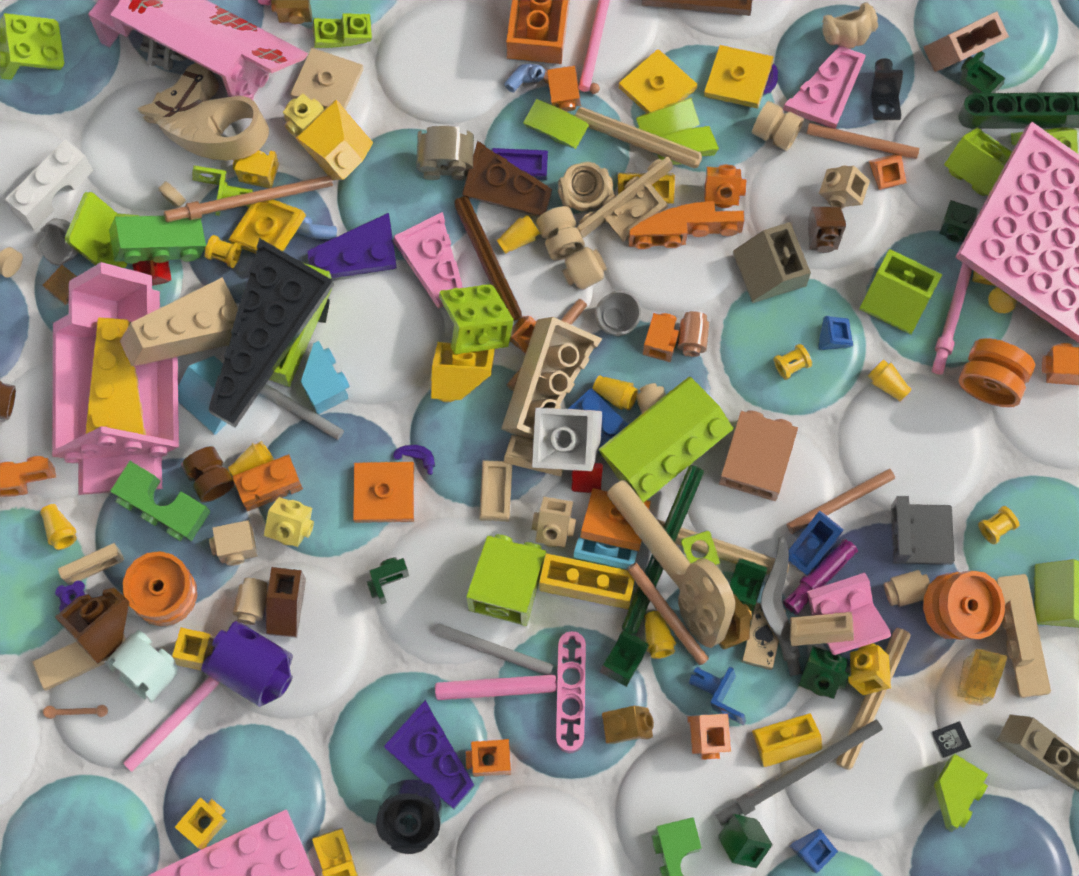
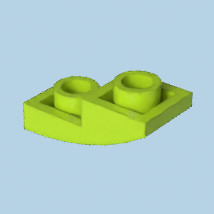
M343 13L341 19H313L314 48L346 47L363 44L372 40L370 14Z
M692 97L636 117L639 129L659 137L700 125Z
M538 99L535 100L523 122L527 128L550 136L553 141L573 149L577 148L589 126L587 122Z
M710 126L690 128L662 136L664 139L700 152L701 156H714L719 150ZM657 154L658 158L661 160L666 158ZM671 160V161H672V165H680V164H681V163H679V162H676V161H674V160Z

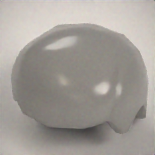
M53 218L40 229L45 234L38 243L39 248L51 264L58 266L72 260L79 253L65 241V235L71 224L67 220Z
M615 290L599 301L595 310V319L598 327L607 335L619 337L628 334L638 325L642 311L639 301L631 293Z

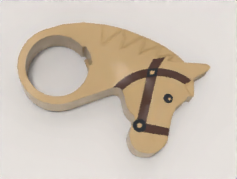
M197 63L190 65L174 86L161 93L157 92L153 103L138 108L139 112L145 115L143 118L146 122L157 124L162 132L173 142L191 153L212 160L227 161L251 156L265 144L269 135L268 124L257 104L252 99L245 96H233L210 100L217 92L219 83L211 70ZM244 118L252 119L250 125L240 134L232 137H222L220 135L233 122Z

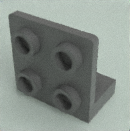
M896 496L891 505L893 564L952 565L955 562L952 506L910 504L909 496Z

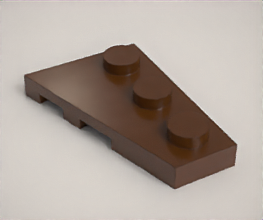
M477 140L473 154V169H469L462 195L467 196L469 199L537 217L547 212L553 192L552 189L524 170L522 171L501 155L494 153Z

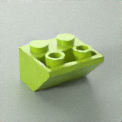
M889 249L859 310L912 335L943 274Z

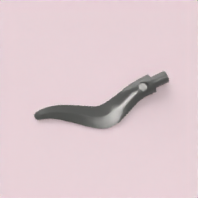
M781 536L778 540V552L761 595V608L765 619L779 640L784 661L787 660L789 674L794 676L802 674L799 662L801 656L798 646L791 645L790 623L782 605V593L788 569L789 550L786 538Z

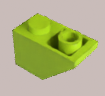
M956 754L947 760L934 783L945 827L951 832L958 829L959 826L962 828L966 826L973 813L969 810L974 799L979 801L988 787L984 783L988 774Z

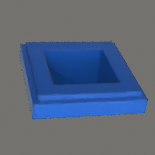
M832 316L823 317L818 343L819 350L852 347L853 341L849 319Z
M820 829L796 840L789 846L816 874L838 852Z

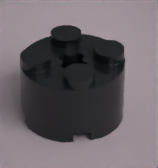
M408 779L387 787L379 804L376 829L381 840L390 845L394 851L402 854L419 853L426 849L438 836L442 817V803L434 786L419 780Z

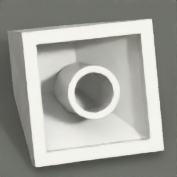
M535 408L532 468L592 471L601 442L602 411Z

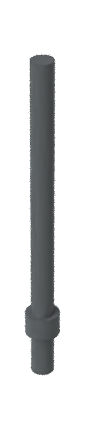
M875 719L750 795L745 793L735 799L736 803L715 815L720 825L726 824L733 813L746 816L756 810V805L883 730L881 724Z

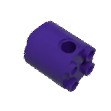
M237 621L231 624L227 632L224 630L219 631L212 643L215 650L212 655L206 658L201 667V671L258 707L280 698L287 691L293 679L290 670L293 659L292 653Z

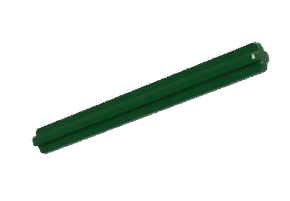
M695 465L688 467L663 526L674 543L704 474V470ZM652 554L644 573L656 588L664 569ZM639 586L621 626L623 631L632 635L637 634L650 603V600Z

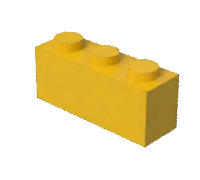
M546 553L539 589L541 592L629 610L635 580L624 569Z

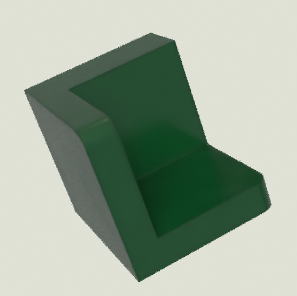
M734 813L718 835V839L732 863L752 868L758 867L773 846L757 819Z

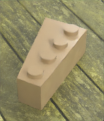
M222 277L131 322L120 343L131 366L228 346L232 337L231 331L238 307Z
M555 317L537 319L501 429L519 437L534 439L535 408H561L562 400L575 385L573 383L581 369L585 368L590 360L588 357L593 349L598 347L602 338Z

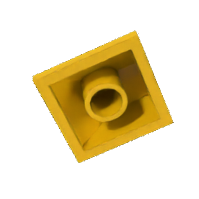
M334 100L296 137L297 141L324 172L331 176L332 181L344 180L364 160L373 144L371 139L337 100Z
M437 342L432 363L431 399H439L442 402L462 400L491 376L495 349L454 354L451 349V343Z

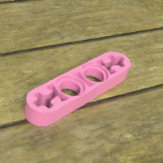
M573 631L563 634L558 643L556 741L558 747L566 753L577 752L584 742L586 643L581 634ZM569 639H574L576 645H581V648L575 649V661L581 660V664L576 662L562 663V659L569 661L568 648H563V645L569 643ZM572 668L579 672L580 680L578 683L569 685L564 682L562 675L567 669ZM567 699L576 700L580 706L578 713L572 716L566 715L562 710L564 701ZM561 720L566 722L580 721V725H573L574 736H579V740H575L573 746H567L566 740H561V736L567 735V724L561 725Z

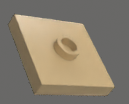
M311 48L290 93L291 99H297L300 95L305 94L310 100L316 99L323 106L324 110L334 100H337L346 110L364 70L363 65Z

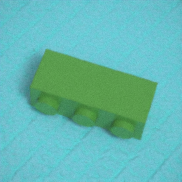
M164 216L114 217L109 229L114 261H124L128 264L145 260L162 263L168 260L181 259L184 262H190L199 259L206 247L201 218L195 220L185 218L166 222Z

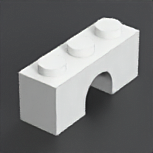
M64 140L5 200L13 213L35 230L54 211L52 200L55 194L66 185L75 190L93 169L86 155L67 140Z

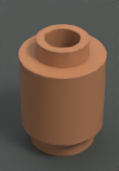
M690 311L686 312L684 318L681 319L678 349L683 351L684 355L698 357L700 353L706 352L709 333V322L707 321L706 314Z

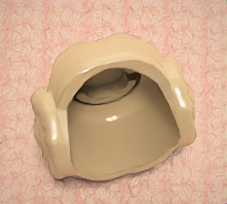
M864 2L859 10L835 18L831 15L823 16V35L826 42L830 45L837 44L848 49L865 44L870 34L878 28L876 11L868 2Z
M583 162L571 165L566 170L564 176L558 180V193L563 206L583 212L590 208H600L602 203L614 194L613 182L606 168H600L593 162Z

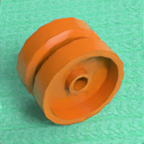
M982 338L974 342L969 353V362L964 365L958 382L962 389L980 401L999 407H1015L1021 402L1026 389L1025 383L1029 382L1036 364L1028 353L1013 344L992 338Z
M157 551L142 555L129 566L123 579V594L129 601V606L148 624L156 626L174 625L185 619L194 608L198 596L197 584L192 574L180 559L170 553Z
M979 571L950 572L937 576L929 584L924 595L923 610L929 626L944 639H982L991 636L1000 627L1005 613V600L1000 586L994 578L986 573Z

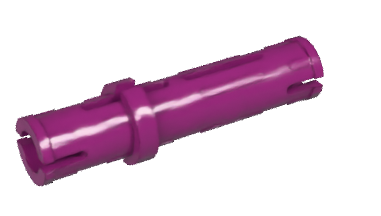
M843 539L812 573L804 576L799 581L800 585L783 600L784 606L791 613L793 612L794 615H798L809 602L807 591L825 586L858 553L856 546L851 541Z

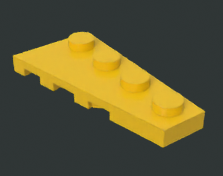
M98 317L86 434L102 426L146 435L136 368L131 366L120 343L130 325L127 319Z

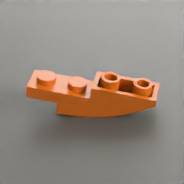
M714 201L696 202L670 208L643 220L629 230V247H636L638 249H649L652 246L678 248L681 245H686L688 234H692L695 237H704L708 234L733 236L737 233H742L745 222L744 211H715Z
M42 456L30 457L27 459V462L16 464L14 462L0 463V497L28 494L27 483L56 478L55 466L48 458Z

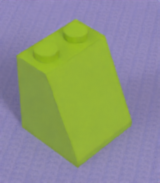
M496 534L495 537L487 535L466 596L468 610L527 626L539 586L546 550H542L540 545L532 542H524V545L512 542V538L502 534Z

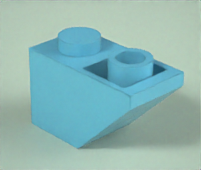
M319 341L313 343L301 379L303 389L318 415L349 399L346 389L350 387L343 372L337 373L333 364L336 363V360L330 349H323Z

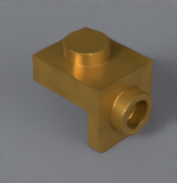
M271 0L272 12H277L279 23L302 24L304 22H312L310 0Z
M735 594V611L725 639L719 643V646L724 650L750 639L752 613L746 604H742Z
M634 705L602 713L607 744H616L639 738H653L654 720L649 709L646 707Z

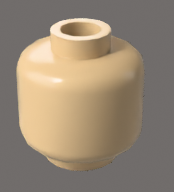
M584 247L565 258L567 268L562 270L570 286L575 283L579 289L584 290L602 281L607 267L597 249L592 250L589 247Z

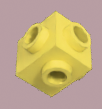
M302 94L297 99H292L286 105L283 111L286 122L284 126L291 135L297 137L324 111V108L316 99L310 100L305 94Z
M278 497L268 510L264 536L277 540L284 545L298 547L304 537L309 538L313 530L314 521L310 520L313 508L305 506L299 501Z

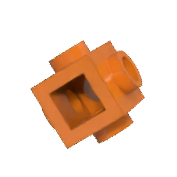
M723 164L719 167H707L704 202L714 201L715 205L720 208H730L732 205L739 206L740 196H745L746 179H742L741 169H736L735 166Z

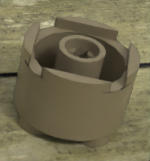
M454 126L427 127V133L424 134L421 130L418 131L416 168L424 173V179L439 180L440 175L452 176V179L459 181L467 179L469 169H473L474 134L467 130V135L459 133V127Z

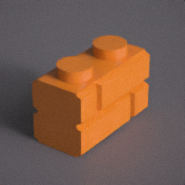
M289 454L232 476L247 512L276 501L278 497H286L288 493L293 494L303 490Z

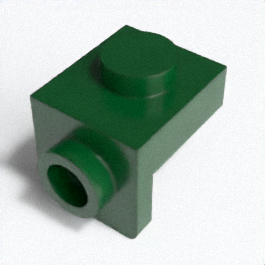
M982 51L978 52L974 57H968L961 66L960 84L973 93H995L1004 85L1005 77L983 63L985 53Z
M396 557L382 561L379 567L369 570L372 580L366 582L372 599L379 597L381 605L387 603L381 586L409 577L404 558L397 560Z
M739 558L729 585L733 595L735 594L742 604H746L752 613L767 568Z
M622 631L615 646L602 665L600 673L627 687L640 666L649 644L635 635Z

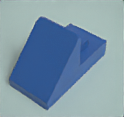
M818 511L790 547L789 562L805 575H809L826 552L836 543L844 529L823 512Z

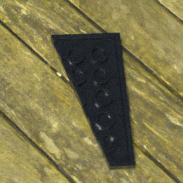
M259 238L257 244V252L254 262H252L248 283L243 291L231 331L232 337L229 347L225 351V360L221 374L217 378L208 409L212 415L236 428L334 286L332 279Z

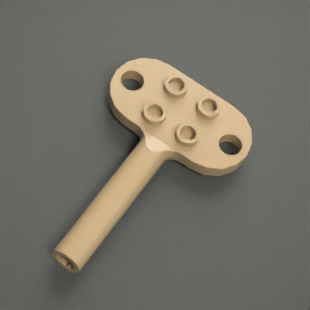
M622 480L609 489L607 496L680 590L678 606L691 634L705 647L712 648L725 639L735 611L734 595L723 573L713 562L706 558H700L690 563L628 482Z

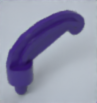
M774 63L763 95L771 93L777 85L778 69Z
M404 445L394 452L393 456L396 460L402 459L403 455L423 460V467L427 469L428 475L433 474V468L435 467L434 456L426 447Z

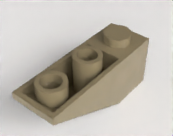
M1010 714L996 741L1018 758L1079 792V752L1034 717Z

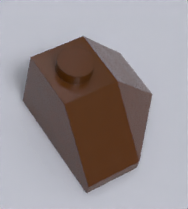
M114 587L103 590V595L92 598L89 594L79 596L55 616L57 621L97 664L111 656L123 641L129 601Z

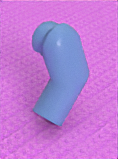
M522 64L505 81L504 86L514 93L522 83L541 81L545 76V69L537 64Z
M306 216L297 232L305 237L331 240L337 236V227L312 224V219Z

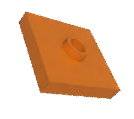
M414 462L354 463V523L414 522Z
M593 488L580 538L639 551L642 540L607 496L608 491ZM646 500L644 504L648 509L650 508L651 501Z

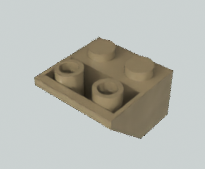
M791 222L763 230L733 250V255L752 303L806 287L811 271Z

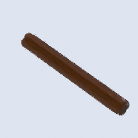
M467 196L457 198L454 201L455 208L490 284L496 289L514 321L519 320L522 317V311Z

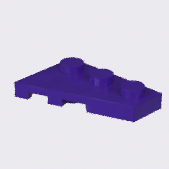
M389 213L307 251L309 265L329 271L331 278L397 269Z
M424 700L383 747L419 780L433 785L438 796L455 810L475 785L428 703Z

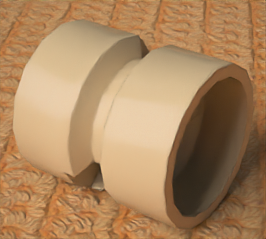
M767 101L756 119L752 134L765 141L771 138L773 139V145L788 151L802 127L804 118L792 112L784 114L782 107Z
M556 207L538 217L536 223L542 238L546 239L545 246L551 259L563 260L570 254L585 247L578 228H575L576 221L569 207Z

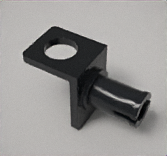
M888 58L879 59L875 63L876 71L870 95L874 120H901L902 116L899 94L903 70H893V63ZM881 105H890L891 107H893L894 111L891 113H883L878 109V107Z

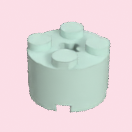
M137 630L126 638L105 661V664L112 672L118 669L121 672L119 679L144 700L147 698L152 703L177 676L178 668L173 664L175 660L163 649L157 652L150 645L152 641L143 632Z

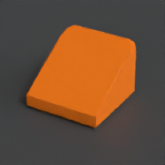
M893 154L869 161L878 190L907 183L902 155Z
M522 316L512 327L510 342L525 354L536 321L531 316Z

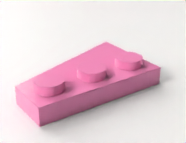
M839 46L819 67L813 77L800 87L797 94L784 104L783 110L836 129L866 55Z
M443 212L394 236V244L438 309L444 306L439 298L441 290L463 288L457 263L451 250V241L446 231Z

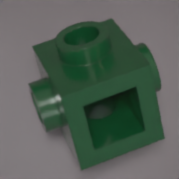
M812 646L802 671L799 686L811 690L818 696L834 699L838 688L844 690L848 682L850 672L845 671L848 659L841 657L839 654L833 655L831 651Z

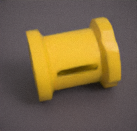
M212 235L206 245L204 257L208 260L216 259L227 263L228 267L234 268L239 261L242 246L239 243L230 244L220 240L218 236Z
M802 344L795 345L794 350L783 356L777 355L773 358L775 367L784 380L790 379L791 374L804 367L806 369L812 367L811 357Z
M1002 506L998 509V513L990 519L981 520L978 523L979 530L984 538L993 545L997 544L1000 541V537L1005 533L1015 530L1020 526L1017 517L1007 506Z

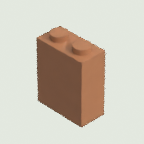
M996 11L924 46V50L936 72L960 62L1009 36Z
M741 411L719 485L776 501L780 493L798 427L792 426L791 422L784 419L771 420L765 418L763 414L757 411Z

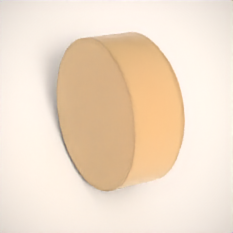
M167 181L158 188L162 196L174 207L180 208L186 202V199Z
M12 247L2 250L0 252V274L7 278L13 276L21 267L23 261L22 254Z

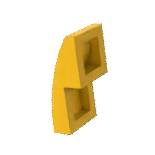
M343 827L312 838L323 876H358Z

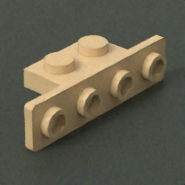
M670 158L657 159L648 167V172L639 178L637 176L631 179L625 185V190L619 195L613 194L602 203L603 207L595 213L590 212L580 220V225L577 227L582 237H586L606 221L621 241L624 242L629 238V230L667 209V203L652 184L673 169Z
M1026 574L999 577L996 582L1002 589L1005 600L1002 626L1006 628L1008 638L1007 652L1009 658L1012 659L1019 696L1026 698L1048 695L1051 693L1028 577Z

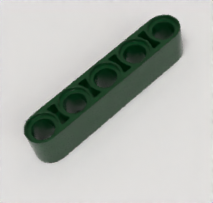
M1079 92L973 93L964 100L958 118L962 126L969 129L977 127L979 129L1026 128L1031 122L1040 128H1079ZM1026 108L1033 110L1034 113L1027 111ZM1054 108L1061 110L1062 113L1057 112ZM969 109H974L978 113H973ZM998 109H1003L1006 113H1002Z

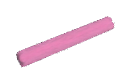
M555 675L438 682L435 684L437 700L553 693L557 690Z

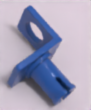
M697 666L693 671L696 674L691 675L689 684L713 695L710 702L713 711L719 714H728L729 719L744 726L746 723L745 715L722 703L736 677L734 668L729 667L724 677L720 679Z

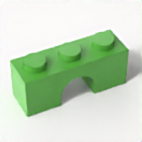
M129 461L110 492L117 496L115 502L131 511L133 506L143 512L140 517L154 526L158 522L167 526L166 533L180 542L183 537L192 541L211 511L205 505L181 491L171 504L166 506L156 505L154 492L161 481L155 475Z
M694 817L656 826V835H652L651 838L655 854L661 853L664 866L659 867L661 876H684L681 871L682 859L689 854L700 852L702 849Z

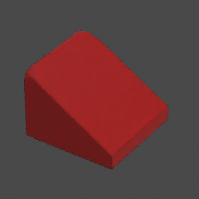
M145 260L133 263L134 271L152 276V286L167 283L172 279L169 261L156 263L153 260Z
M594 463L592 471L572 470V491L591 493L593 488L601 490L603 464Z

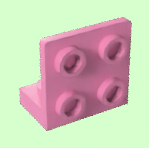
M865 573L807 591L811 616L852 612L854 641L826 643L833 655L891 637L890 629L873 604L870 581Z

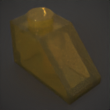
M976 648L963 661L957 696L965 698L964 701L966 703L976 706H983V703L987 704L995 696L1006 665L1007 656Z

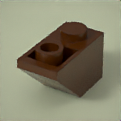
M811 207L808 216L809 250H817L821 253L838 250L846 228V220L841 207Z
M271 567L266 604L267 635L297 638L306 578L302 570Z

